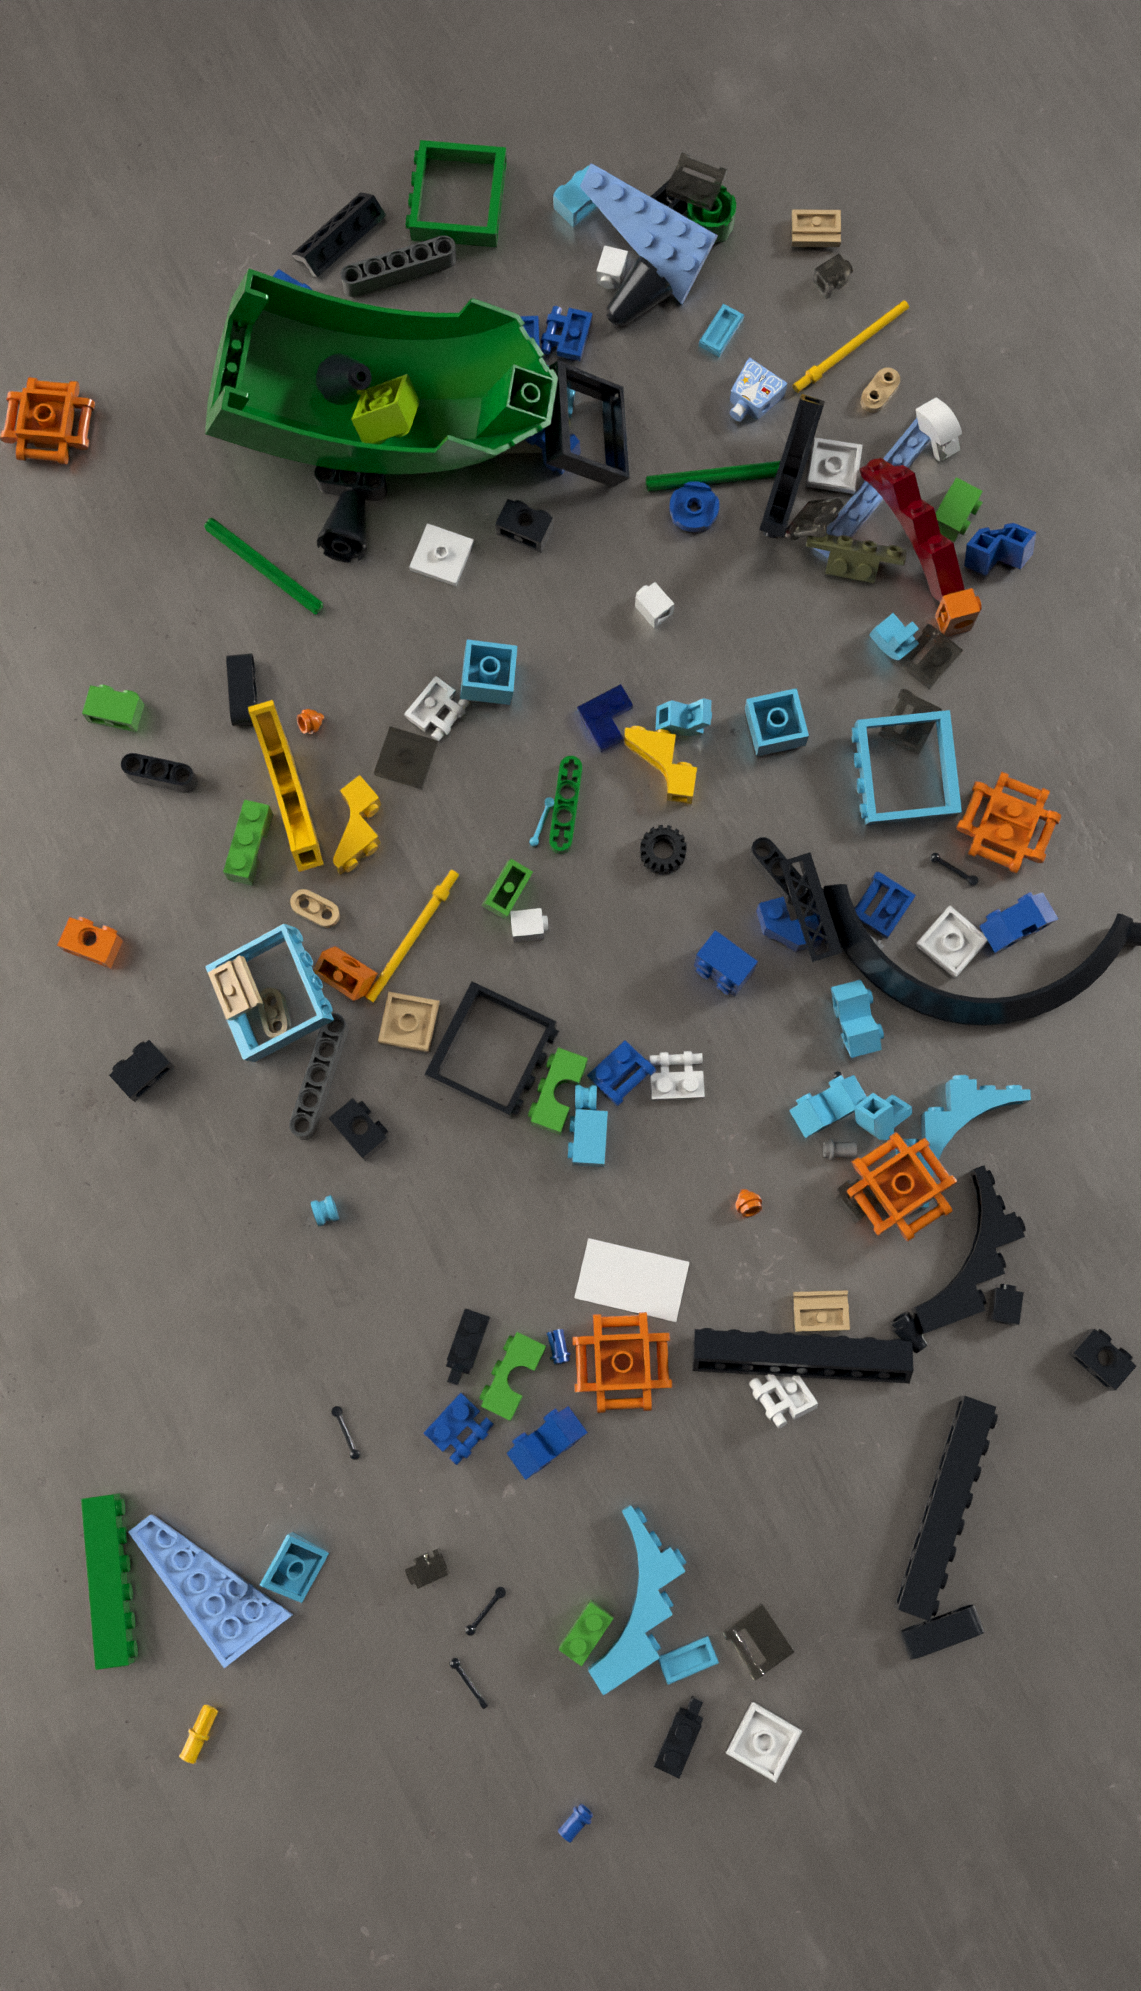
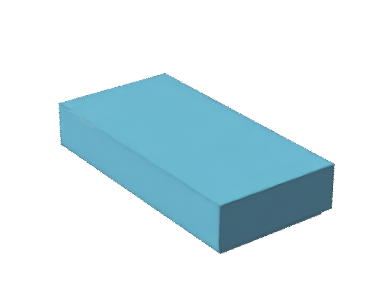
M722 304L700 339L699 347L720 358L742 323L744 314Z
M708 1635L662 1654L658 1659L668 1685L719 1663Z

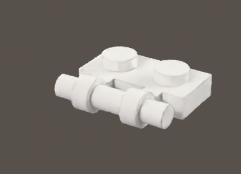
M435 676L404 715L406 719L424 732L430 725H433L436 730L431 734V737L439 742L444 735L447 736L452 730L450 727L458 718L461 719L466 713L465 709L470 702L460 699L458 703H455L451 699L456 695V690ZM446 707L450 712L442 721L438 718V715Z
M684 1051L683 1054L668 1055V1052H660V1055H650V1063L653 1066L660 1065L661 1073H654L650 1076L652 1101L704 1099L703 1071H693L692 1064H703L702 1053L692 1054V1051ZM684 1064V1072H669V1065Z
M768 1374L765 1375L768 1382L763 1385L758 1378L749 1382L753 1390V1396L758 1402L762 1403L766 1409V1416L770 1421H774L778 1428H782L787 1424L783 1416L786 1412H789L793 1420L817 1409L818 1402L800 1376L785 1377ZM775 1392L781 1402L775 1404L770 1394Z

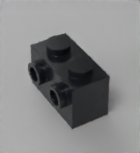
M150 1040L146 1043L144 1041L139 1043L132 1050L133 1054L128 1059H122L117 1062L112 1068L113 1072L109 1074L114 1082L134 1102L175 1067Z

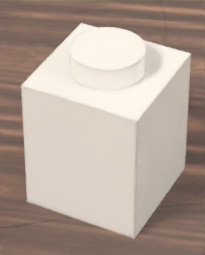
M604 245L597 268L596 284L606 289L619 288L627 267L628 251Z
M656 582L649 587L648 585L643 586L636 593L635 607L653 628L673 614L674 603Z
M541 908L510 911L514 942L544 939V931H549L547 915L542 916Z

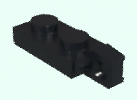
M466 1308L464 1309L447 1357L446 1367L451 1368L447 1380L448 1383L459 1385L462 1373L469 1375L471 1368L473 1369L491 1317Z
M692 1696L687 1709L680 1707L678 1712L675 1713L653 1765L655 1768L680 1779L702 1727L703 1717L698 1715L703 1704L701 1699Z

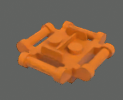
M28 377L26 388H23L22 392L10 391L7 394L8 409L5 427L1 431L0 440L9 444L17 442V460H49L67 465L69 447H75L79 450L88 449L89 440L87 436L91 412L95 408V401L89 398L78 397L80 391L78 381L61 383L38 381L37 378ZM20 405V407H19V413H18V419H17V425H16V431H14V430H15V424H16V418H17V412H18V406ZM75 408L81 409L77 436H71ZM33 443L35 447L58 449V451L29 449L27 444Z
M1001 772L994 789L982 782L976 781L972 788L973 795L964 817L958 822L956 829L973 837V842L968 852L969 855L974 857L978 855L1010 868L1009 871L1017 874L1023 858L1036 863H1044L1046 848L1055 825L1059 824L1062 816L1055 811L1043 809L1050 790L1044 788L1041 790L1008 777L1009 774ZM1004 787L1037 799V801L1033 805L1005 794L1002 790ZM984 796L989 800L978 827L972 825V822ZM1038 819L1046 822L1035 850L1027 847ZM981 844H982V845H985V846H987V847H990V848H992V849H995V850H997V851H1000V852H1002V853H1005V854H1007V855H1010V856H1012V857H1014V858L1008 857V856H1006V855H1003V854H1001V853H998V852H996V851H993V850H991V849H989V848H986V847H984V846H981Z
M895 1132L889 1136L888 1141L861 1159L858 1157L852 1161L853 1167L863 1179L850 1187L846 1192L851 1198H855L874 1225L873 1230L877 1236L896 1224L900 1233L908 1242L915 1237V1233L942 1215L947 1216L953 1212L951 1206L941 1193L955 1185L957 1180L953 1175L950 1176L929 1148L930 1143L926 1138L908 1147L900 1135ZM895 1148L900 1152L872 1172L868 1170V1166ZM921 1153L941 1183L937 1185L916 1154ZM868 1186L890 1216L884 1221L863 1193V1190ZM934 1199L937 1204L936 1207L907 1225L904 1220L905 1217Z
M639 1312V1315L601 1317V1314H593L594 1336L572 1337L573 1345L576 1348L577 1384H574L575 1392L596 1391L597 1413H606V1410L642 1408L643 1411H652L651 1389L672 1388V1379L669 1380L667 1341H670V1333H648L647 1312ZM639 1326L640 1330L638 1334L602 1335V1328ZM649 1342H656L658 1380H651ZM586 1345H594L596 1383H588ZM643 1390V1397L605 1399V1391Z

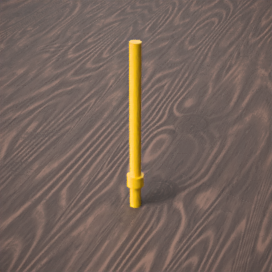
M903 300L818 366L814 365L805 372L806 375L792 385L794 391L799 393L810 383L815 384L823 377L822 374L908 310V303Z
M451 869L441 885L436 886L432 892L433 897L365 996L367 1000L374 1003L440 903L446 901L450 895V888L459 877L457 872Z

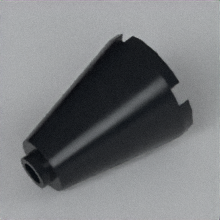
M642 256L634 261L606 307L608 312L606 317L614 326L618 324L622 327L673 293L670 284L664 276L661 278L656 272L657 269Z
M338 353L328 356L320 363L316 373V385L328 402L335 405H347L354 402L370 385L372 377L367 366L349 355Z
M355 490L345 491L340 495L317 537V547L321 546L324 549L323 554L335 561L349 563L353 558H358L357 561H359L366 554L365 499Z

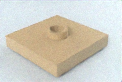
M388 992L378 1044L430 1053L440 1001Z

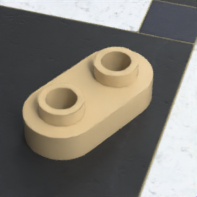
M892 368L881 369L865 388L860 403L866 412L877 413L881 411L897 391L900 375L896 370ZM885 377H889V378H891L892 380H891V381H886L884 378H885ZM875 395L878 399H872L870 396Z
M306 889L296 891L291 897L290 904L297 915L323 928H331L338 923L340 912L333 902ZM302 901L309 902L306 908L300 907ZM331 912L332 916L329 919H324L323 914Z
M271 987L263 989L259 993L263 1004L258 1005L263 1030L267 1036L275 1038L291 1029L287 1003L284 994L280 990ZM275 997L276 1004L271 1006V1000ZM279 1022H281L282 1028L281 1030L277 1031L276 1026Z

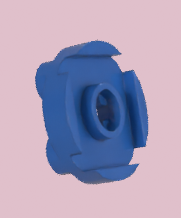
M688 482L678 490L676 489L671 496L669 505L673 524L689 532L709 530L719 513V499L711 491L712 488L702 482ZM693 502H696L697 506L701 509L693 512L687 506H692Z

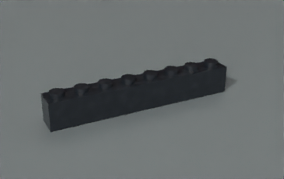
M702 1328L694 1330L692 1371L750 1375L769 1374L785 1377L800 1376L803 1378L910 1384L914 1371L912 1341H904L897 1338L877 1340L874 1337L859 1339L849 1338L844 1335L824 1337L820 1334L807 1336L795 1335L790 1332L772 1334L766 1331H756L754 1333L742 1332L737 1329L719 1331L712 1328Z
M960 1396L895 1601L894 1608L927 1621H930L931 1616L935 1617L938 1612L940 1600H937L939 1590L945 1588L948 1580V1573L945 1571L948 1562L952 1563L956 1554L957 1547L954 1546L956 1535H961L965 1525V1520L962 1519L965 1508L969 1509L972 1503L973 1493L970 1490L973 1482H977L981 1474L982 1467L978 1465L981 1455L985 1456L989 1448L990 1440H987L989 1429L993 1430L997 1422L996 1406L968 1396Z

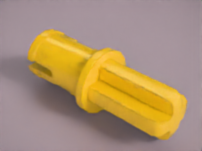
M205 1704L193 1728H189L188 1732L190 1735L179 1755L182 1760L191 1764L196 1763L204 1742L210 1738L208 1733L218 1714V1711L213 1706Z

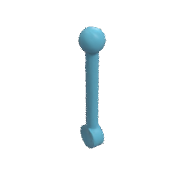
M551 797L545 799V809L534 837H531L529 840V844L533 847L539 844L538 838L549 810L554 807V799Z

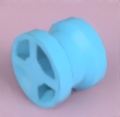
M575 1085V1111L576 1109L596 1110L597 1085H591L589 1088Z
M332 1195L326 1196L322 1201H311L312 1211L318 1227L323 1226L327 1221L332 1220L335 1222L339 1220Z

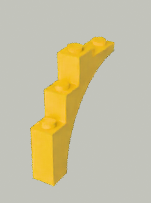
M270 700L248 707L249 714L270 774L298 872L324 865L294 758L274 702Z

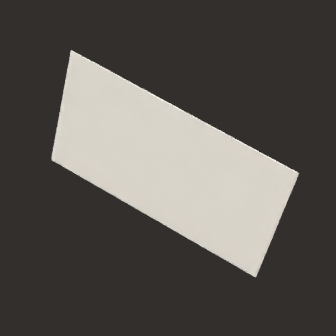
M588 1238L574 1298L635 1313L647 1312V1316L676 1322L689 1262Z

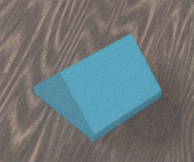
M289 1533L259 1585L302 1603L329 1553L296 1533Z

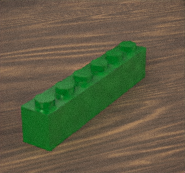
M120 1493L81 1499L95 1670L128 1666L135 1662L134 1658L138 1655V1646L136 1640L132 1638V1629L135 1628V1615L133 1611L130 1612L129 1600L133 1598V1589L131 1583L127 1581V1572L130 1571L129 1555H125L124 1544L128 1542L127 1528L123 1527L122 1516L125 1515L124 1499H120Z

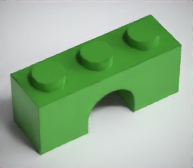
M244 799L223 870L228 880L253 886L260 863L258 860L260 843L263 837L267 838L274 815L269 805Z
M561 1048L557 1049L556 1054H550L546 1068L550 1069L547 1078H541L537 1092L541 1093L538 1103H532L528 1113V1117L532 1118L531 1125L561 1136L570 1107L556 1101L554 1097L555 1090L565 1083L580 1085L588 1058Z
M516 1332L515 1336L509 1335L503 1348L507 1353L503 1361L497 1360L491 1373L495 1378L491 1386L485 1385L479 1397L483 1401L481 1407L511 1421L523 1396L510 1388L508 1383L509 1375L517 1367H527L535 1371L546 1346L519 1332Z

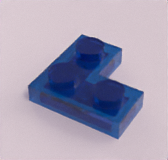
M620 684L577 707L579 716L601 753L623 741V736L613 719L633 709V704Z

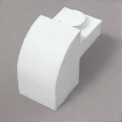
M936 397L915 409L919 429L931 438L935 459L941 462L960 451L958 436L962 434V430L956 416L944 402Z

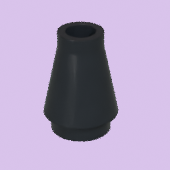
M905 1311L891 1321L892 1331L904 1341H912L914 1353L920 1352L928 1345L915 1315Z

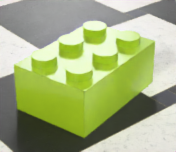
M406 374L370 387L361 394L351 420L363 443L380 445L387 438L393 436L399 438L409 433L420 402L409 375Z

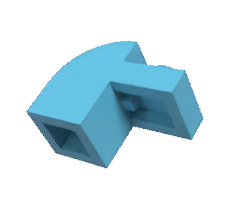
M894 613L876 626L869 634L878 647L894 660H900L919 644L913 636L919 628L913 621L905 627Z
M703 698L689 705L671 700L657 706L656 730H668L671 734H676V736L703 734L704 727L711 725L712 700Z
M872 1093L854 1107L857 1125L879 1140L889 1139V1136L894 1134V1128L912 1115V1106L893 1094L884 1100Z

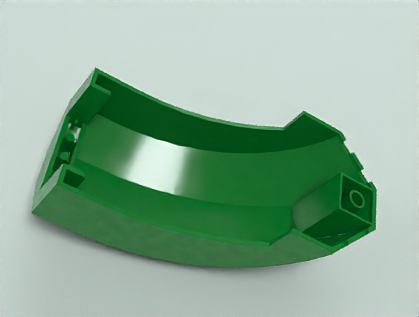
M249 268L232 296L218 347L208 396L205 435L279 458L332 469L382 474H415L446 471L474 465L494 458L551 424L558 377L554 370H550L542 358L544 356L535 339L529 337L523 327L525 323L519 314L478 299L471 298L459 313L406 311L378 307L326 295ZM341 353L351 356L367 366L371 372V383L366 389L408 374L420 400L409 433L399 438L395 436L387 438L380 445L363 443L351 420L361 395L354 402L347 405H335L328 402L316 385V373L320 363L333 354Z

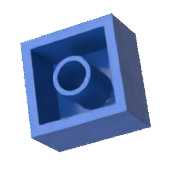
M715 930L696 954L694 967L697 968L695 971L706 980L711 978L717 983L716 987L726 995L731 993L736 996L754 973L758 961Z

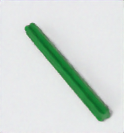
M780 461L651 475L646 477L645 483L647 490L653 491L683 487L688 482L714 484L775 477Z
M209 518L205 522L204 528L208 533L313 614H318L323 609L322 601L217 520Z

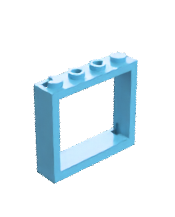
M950 710L856 721L852 728L851 739L857 746V753H854L855 768H859L860 778H857L858 794L862 793L863 804H860L862 819H865L866 825L957 816L962 812ZM936 721L945 806L876 813L867 729Z
M282 924L205 966L207 972H210L228 961L237 959L236 957L243 956L246 962L286 941L317 1016L260 1046L257 1043L246 1014L232 1021L227 1020L243 1060L256 1062L334 1021L331 1014L333 1011L332 1005L324 997L321 990L323 984L311 966L313 965V960L302 945V934L293 926Z

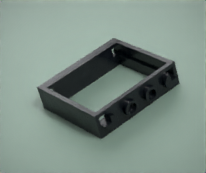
M558 360L549 365V369H553L557 375L558 381L551 424L544 428L546 464L610 487H614L629 479L624 387ZM567 388L602 401L606 465L571 453Z
M471 981L425 1072V1076L427 1079L511 1119L513 1114H519L524 1104V1100L521 1098L525 1090L530 1091L536 1077L533 1074L536 1067L541 1068L548 1054L544 1051L548 1043L553 1045L558 1036L559 1030L556 1029L557 1021ZM478 998L545 1029L507 1107L440 1075Z

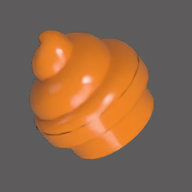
M311 709L302 710L301 714L297 715L298 726L304 734L316 733L322 725V720H324L323 714Z
M742 1189L735 1206L743 1217H751L762 1210V1200L756 1193Z

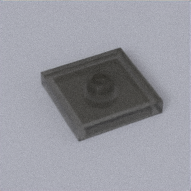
M390 726L374 770V775L423 790L439 744L438 741Z

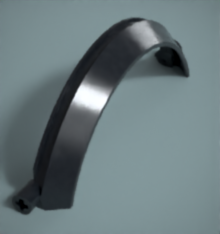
M847 884L826 885L822 889L840 946L865 978L899 1004L922 1015L950 1023L978 1026L1001 1025L1027 1020L1052 1011L1071 1001L1089 988L1115 960L1124 944L1141 946V923L1133 922V918L1118 913L1106 936L1093 953L1063 978L1032 992L1010 997L977 998L957 995L937 989L916 979L885 955L875 944L860 921L850 898ZM807 891L805 904L809 905L811 899Z

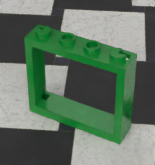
M420 140L419 150L414 151V165H417L416 172L412 171L411 187H414V191L409 193L408 207L411 208V214L406 215L405 224L406 229L410 231L411 240L427 241L440 236H448L453 239L455 244L497 248L507 166L506 147ZM427 159L494 165L487 227L419 221Z

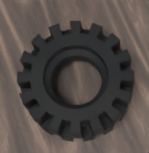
M658 825L656 829L654 827L650 828V832H646L641 840V861H644L646 868H651V872L655 873L658 871L659 875H664V872L671 874L674 869L677 871L680 865L683 864L686 856L687 844L684 841L685 837L683 834H679L677 828L675 830L671 829L672 826L667 825V828H663V825ZM659 841H667L672 845L673 853L668 858H659L654 854V845Z

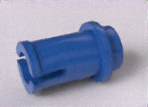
M563 1329L546 1333L552 1353L550 1360H553L554 1365L570 1362L569 1356H571V1353L567 1350Z
M580 1804L578 1807L575 1806L573 1808L574 1812L558 1829L560 1835L569 1843L573 1841L574 1837L586 1824L590 1825L592 1822L593 1814L583 1804Z

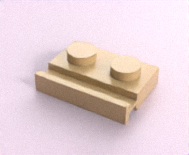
M792 210V247H840L841 210Z
M243 956L236 957L237 959L228 961L208 972L225 1017L230 1021L263 1004Z
M848 1290L793 1292L795 1332L850 1330Z

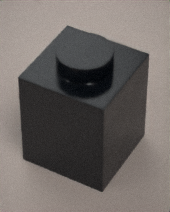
M1000 1284V1288L992 1289L987 1321L1012 1326L1019 1325L1024 1292L1016 1291V1286Z

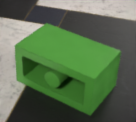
M957 477L936 511L940 533L954 542L959 534L965 535L971 524L968 521L970 515L976 516L983 503L979 500L983 491Z
M90 685L82 714L90 723L137 733L144 703L136 692L130 690L119 692L114 691L112 687L107 685H99V687Z
M509 859L481 906L503 919L506 918L533 871L515 860Z
M590 1599L560 1644L559 1651L582 1667L612 1622L613 1615Z

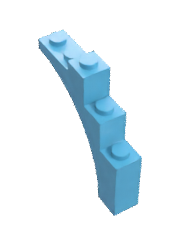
M968 1075L953 1076V1080H949L946 1083L947 1111H944V1107H929L928 1111L921 1114V1137L928 1140L930 1143L929 1148L939 1160L945 1146L966 1123L985 1112L1003 1106L1026 1104L1031 1100L1030 1089H1022L1021 1085L1006 1086V1090H996L994 1085L980 1086V1090H977V1079H969ZM903 1139L908 1147H911L919 1142V1139ZM921 1153L916 1154V1156L922 1162V1164L927 1169L929 1174L933 1177L934 1171L931 1169V1167L926 1162L924 1157L921 1155ZM927 1202L917 1210H925L929 1208V1202Z
M631 1504L624 1508L622 1512L632 1531L637 1549L639 1568L637 1595L630 1618L618 1639L602 1657L588 1667L590 1675L603 1696L660 1658L657 1652L661 1649L653 1634L647 1636L646 1632L672 1616L670 1608L674 1604L665 1591L660 1594L658 1590L686 1572L683 1565L687 1562L677 1548L673 1551L668 1546L660 1552L658 1547L662 1543L654 1530L648 1533L643 1525L647 1519L639 1507L633 1509Z

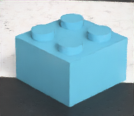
M467 639L460 699L510 705L514 691L517 646Z
M797 688L746 700L745 713L756 756L806 746L809 734Z

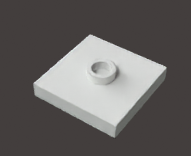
M814 437L806 487L855 494L863 445Z
M427 523L409 569L415 573L457 586L474 545V539Z
M949 906L915 946L953 978H956L988 940L979 929Z
M752 1701L726 1750V1754L776 1783L802 1730Z

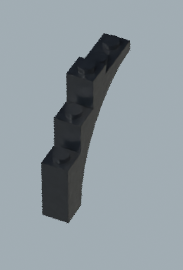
M803 394L800 396L759 529L767 537L777 539L779 536L784 538L825 401Z
M985 1165L970 1171L976 1192L978 1213L976 1233L969 1255L960 1271L943 1290L930 1300L911 1309L922 1334L986 1311L984 1307L987 1304L986 1298L981 1289L977 1290L976 1285L1006 1274L1004 1268H1006L1004 1257L1000 1252L997 1253L995 1248L1025 1237L1023 1232L1026 1231L1022 1218L1020 1216L1017 1217L1015 1212L1007 1215L1004 1214L1003 1210L1006 1209L1004 1201L1000 1195H996L993 1187L995 1179L992 1172L986 1170Z

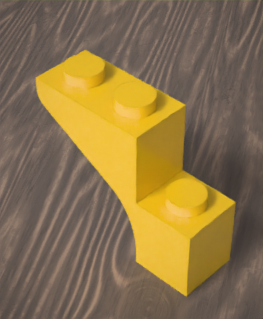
M641 726L625 727V746L657 768L665 777L668 791L667 801L692 804L697 767H692V764L687 762L672 764L676 734H671L670 731L658 729L655 732L648 731Z
M360 775L340 790L342 798L350 807L349 822L333 857V863L340 875L345 871L348 873L356 868L358 861L365 855L368 857L375 853L380 844L378 835L364 818L374 816L379 811L381 802L377 794Z

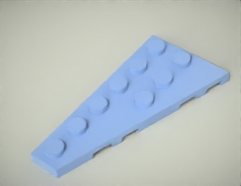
M591 163L580 185L581 189L637 254L648 260L657 269L656 272L661 278L664 276L673 290L672 294L683 304L718 235Z
M149 1515L128 1531L223 1668L230 1665L293 1615L155 1515Z

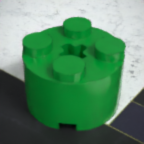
M707 183L700 186L697 191L692 192L687 206V218L718 235L714 243L725 242L734 228L736 199L723 185Z

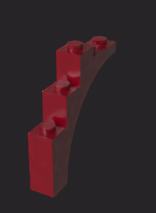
M881 457L873 459L867 465L859 468L861 477L882 496L906 532L919 558L932 597L941 602L943 596L965 590L954 543L940 533L934 507L921 499L915 472L904 465L894 467Z

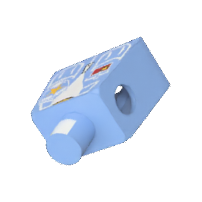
M749 357L731 390L730 402L735 406L731 409L730 415L739 422L742 421L746 414L754 419H760L785 396L787 382Z

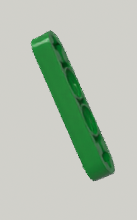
M575 756L563 758L559 766L549 836L550 848L557 854L567 853L573 843L582 778V763ZM569 763H573L574 767L578 769L573 770L572 781L567 780L568 770L564 768L569 767ZM564 787H572L575 794L572 798L565 799L560 794L561 790ZM567 811L571 814L572 818L567 823H561L557 819L558 813ZM560 829L565 830L564 841L568 842L563 843L562 847H558L557 842L554 841L559 839Z

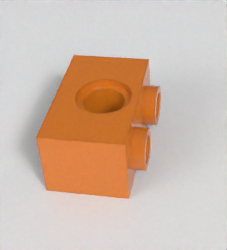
M973 588L942 597L935 614L942 638L971 631L982 609L980 598L975 596Z
M79 916L78 920L69 917L57 946L64 952L111 969L123 942L117 935L118 931L103 925L102 929L93 926V921ZM95 935L97 937L96 942L91 946H86L87 939Z
M336 946L322 951L313 969L314 973L322 981L353 1001L367 995L378 974Z

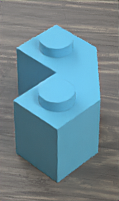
M861 980L831 987L836 1018L840 1020L843 1030L841 1033L842 1039L851 1058L882 1050L880 1039H884V1033L881 1024H876L871 1015L870 1004L874 1001L870 988L866 989Z
M841 1075L830 1081V1088L813 1097L808 1093L796 1100L798 1105L789 1111L805 1138L822 1131L841 1118L843 1119L855 1112L854 1107L867 1098L854 1075L845 1079Z

